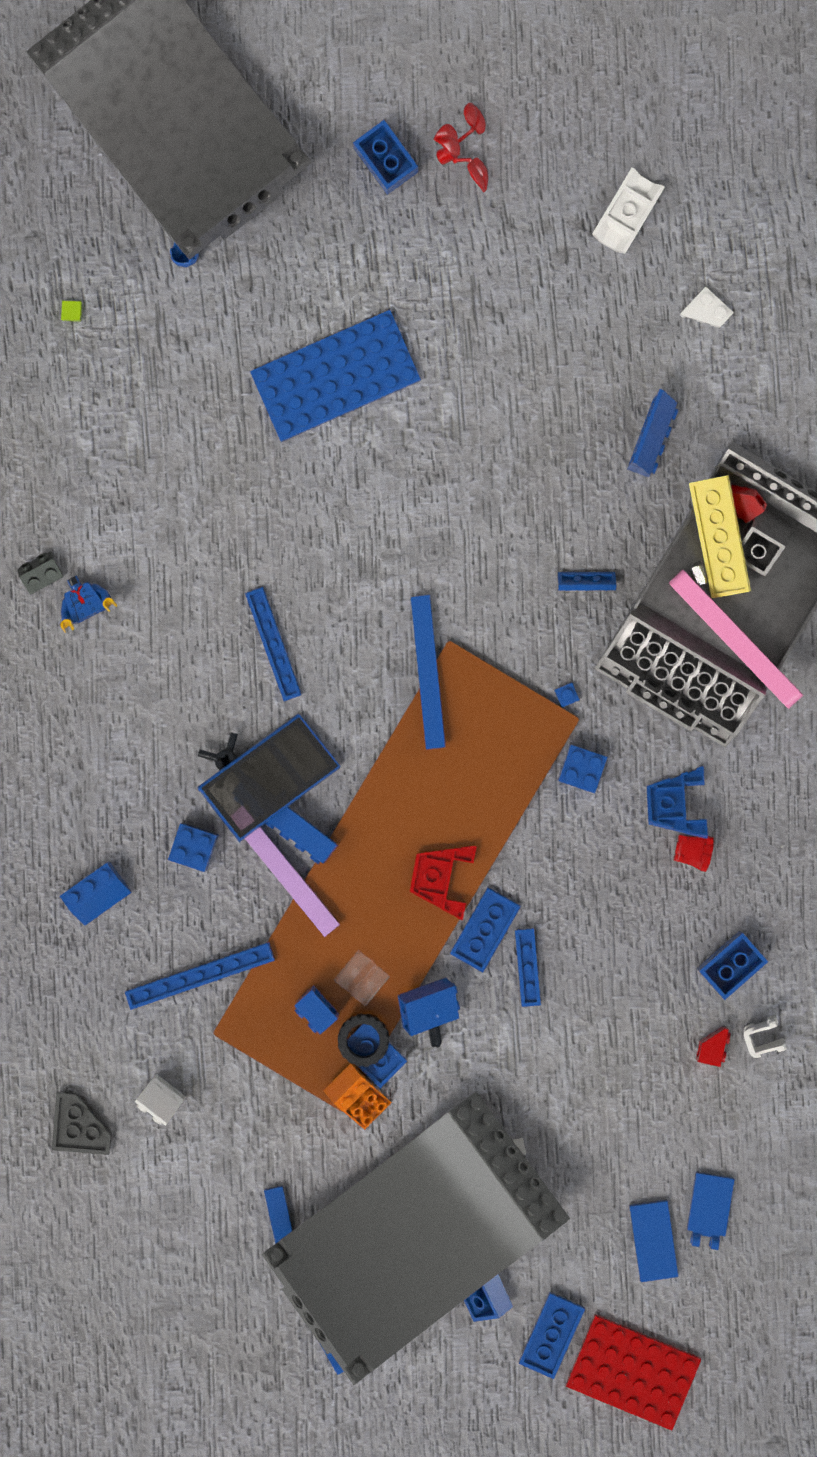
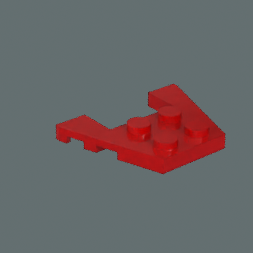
M477 846L417 853L409 892L455 916L459 920H463L466 903L446 899L454 860L474 864Z

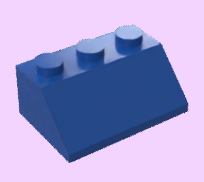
M107 862L60 895V898L70 912L85 926L132 892L111 862Z
M496 1275L464 1300L473 1322L498 1319L513 1308L499 1275Z

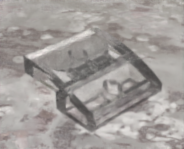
M358 950L334 980L355 999L366 1006L390 976Z

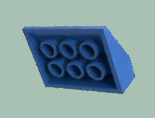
M659 389L652 400L627 470L649 477L651 473L655 474L658 463L655 461L658 455H662L665 447L662 444L664 437L668 438L672 429L669 426L671 419L675 420L678 409H676L677 402L662 389Z

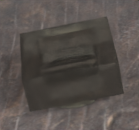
M702 560L695 562L691 570L692 578L698 582L699 586L708 581Z

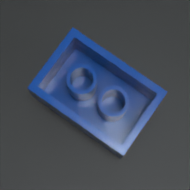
M385 120L353 142V149L387 195L418 173V165Z
M738 931L696 969L716 992L726 1000L767 964L768 961L741 931Z

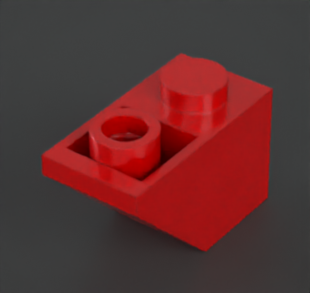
M731 485L735 511L739 519H743L745 523H748L765 511L767 503L756 489Z
M722 1026L699 1041L695 1058L697 1062L721 1067V1062L724 1063L726 1059L725 1045L729 1044L731 1036L727 1027Z

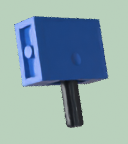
M443 978L398 995L402 1025L410 1036L428 1030L431 1046L440 1047L442 1040L439 1026L459 1019L458 1010H460V1005L456 999V994L458 993L456 985L447 978Z

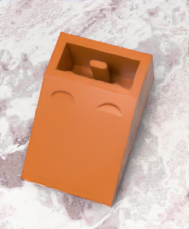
M351 1063L323 1090L333 1104L364 1130L392 1103Z

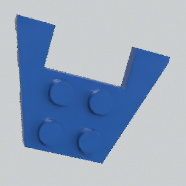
M704 766L696 768L697 770L689 773H681L678 777L668 778L647 786L649 825L701 838H708L707 819L686 820L685 786L705 785Z

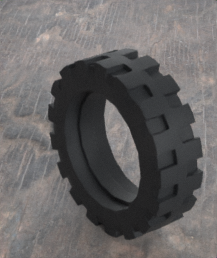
M362 1013L351 1016L340 1028L338 1048L341 1055L349 1063L355 1064V1066L368 1067L376 1064L385 1056L388 1050V1030L385 1024L376 1016ZM360 1024L372 1026L379 1034L380 1042L378 1048L374 1053L367 1056L355 1054L348 1046L347 1037L353 1027Z

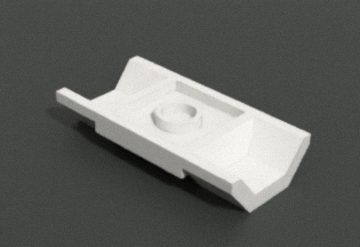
M631 168L592 235L605 246L625 254L665 187L652 183L642 177L634 168Z

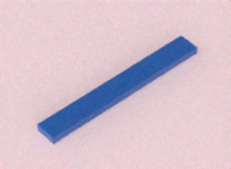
M430 595L411 597L426 749L446 748Z
M268 942L125 991L130 1010L275 961Z

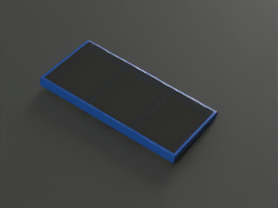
M297 714L197 788L240 843L339 770L341 766L304 719Z

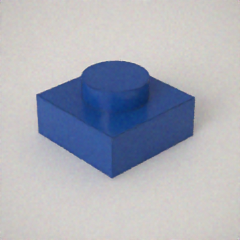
M573 683L554 690L561 708L579 701Z

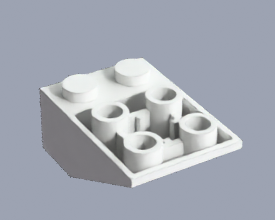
M156 1074L135 1102L142 1112L150 1113L156 1123L160 1125L163 1123L166 1126L186 1096Z

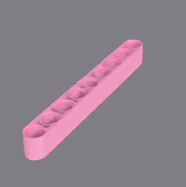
M682 569L669 582L673 589L788 709L803 697V694L686 571Z

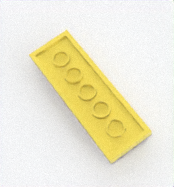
M729 475L689 483L711 598L750 592L751 588Z

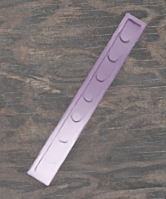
M244 806L230 816L241 831L255 821ZM261 827L245 838L324 937L340 925Z

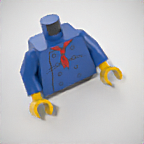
M74 576L67 580L71 590L64 594L65 598L62 600V622L60 626L64 633H66L65 629L68 626L74 630L73 624H78L104 610L110 612V605L113 604L117 607V604L103 587L89 582L81 584L78 576Z

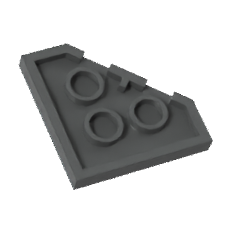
M57 1092L52 1150L109 1155L112 1134L77 1093Z

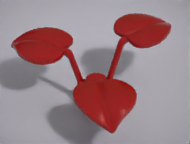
M468 103L464 107V116L471 129L458 139L457 132L453 126L445 124L439 128L433 140L443 146V148L437 150L438 161L442 165L451 161L454 164L457 162H468L467 168L471 177L484 193L488 186V171L484 163L477 157L473 160L471 158H458L460 155L459 143L474 132V130L481 135L486 128L485 119L481 111L473 103Z

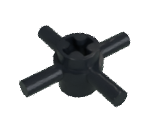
M230 733L225 750L215 754L199 749L198 757L215 761L216 767L219 770L223 769L225 765L221 761L225 755H228L231 761L237 758L233 750L238 734ZM245 762L239 768L253 773L255 765ZM225 777L215 784V788L222 790Z

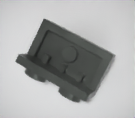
M51 552L40 554L34 561L22 564L17 570L20 580L30 595L64 577Z

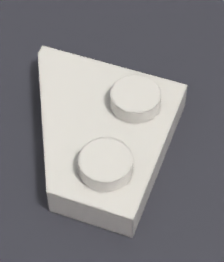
M705 287L680 313V316L720 328L734 312Z

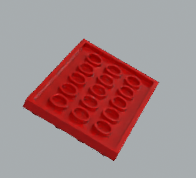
M594 1314L565 1385L572 1390L672 1431L700 1365L701 1358Z

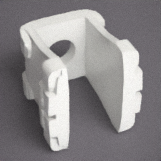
M776 1015L767 1017V1020L761 1023H750L744 1027V1038L752 1057L759 1058L761 1057L760 1054L775 1050L778 1052L787 1050L783 1038L755 1047L751 1037L753 1033L777 1027L778 1020Z

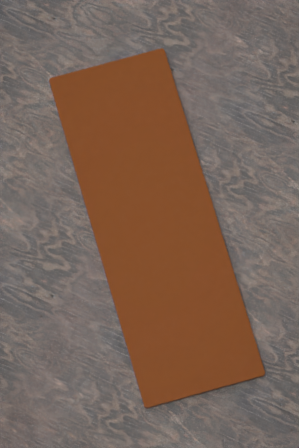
M451 641L446 643L437 658L446 748L426 749L419 688L332 833L330 839L336 842L338 847L326 863L320 862L317 864L315 862L304 880L340 925L324 937L293 899L268 940L275 961L250 970L214 1030V1035L341 1112L343 1111L333 1104L323 1090L350 1064L341 1055L338 1048V1034L343 1023L351 1016L357 1014H371L374 1017H378L385 1024L390 1036L401 1018L398 995L416 989L421 985L459 921L455 916L409 892L416 854L477 846L474 864L457 860L453 861L446 898L465 902L466 910L579 721L575 715ZM313 985L339 1013L338 1019L321 1035L318 1031L314 1033L309 1028V1021L305 1017H299L295 1012L296 1007L294 1006L296 1001ZM362 1024L353 1027V1028L351 1029V1031L349 1032L347 1039H348ZM352 1063V1065L355 1068H357L364 1076H366V1074L358 1066H355V1064Z

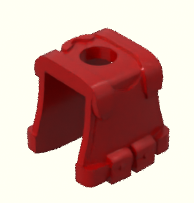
M678 834L673 860L706 872L712 857L713 837L701 838Z

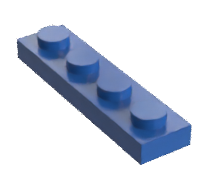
M534 928L515 930L521 1006L541 1005Z

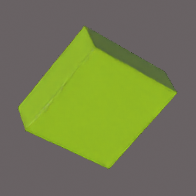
M62 301L61 320L81 322L82 302Z

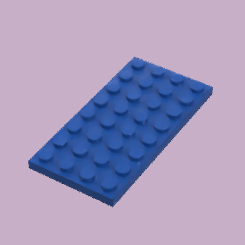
M391 310L250 371L281 442L421 381Z

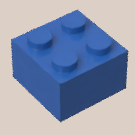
M569 744L557 781L595 794L607 757Z
M183 822L180 823L168 860L202 872L207 871L219 834Z
M314 985L294 1005L296 1007L295 1012L299 1017H305L309 1021V1028L314 1033L318 1031L320 1035L339 1016L335 1008Z

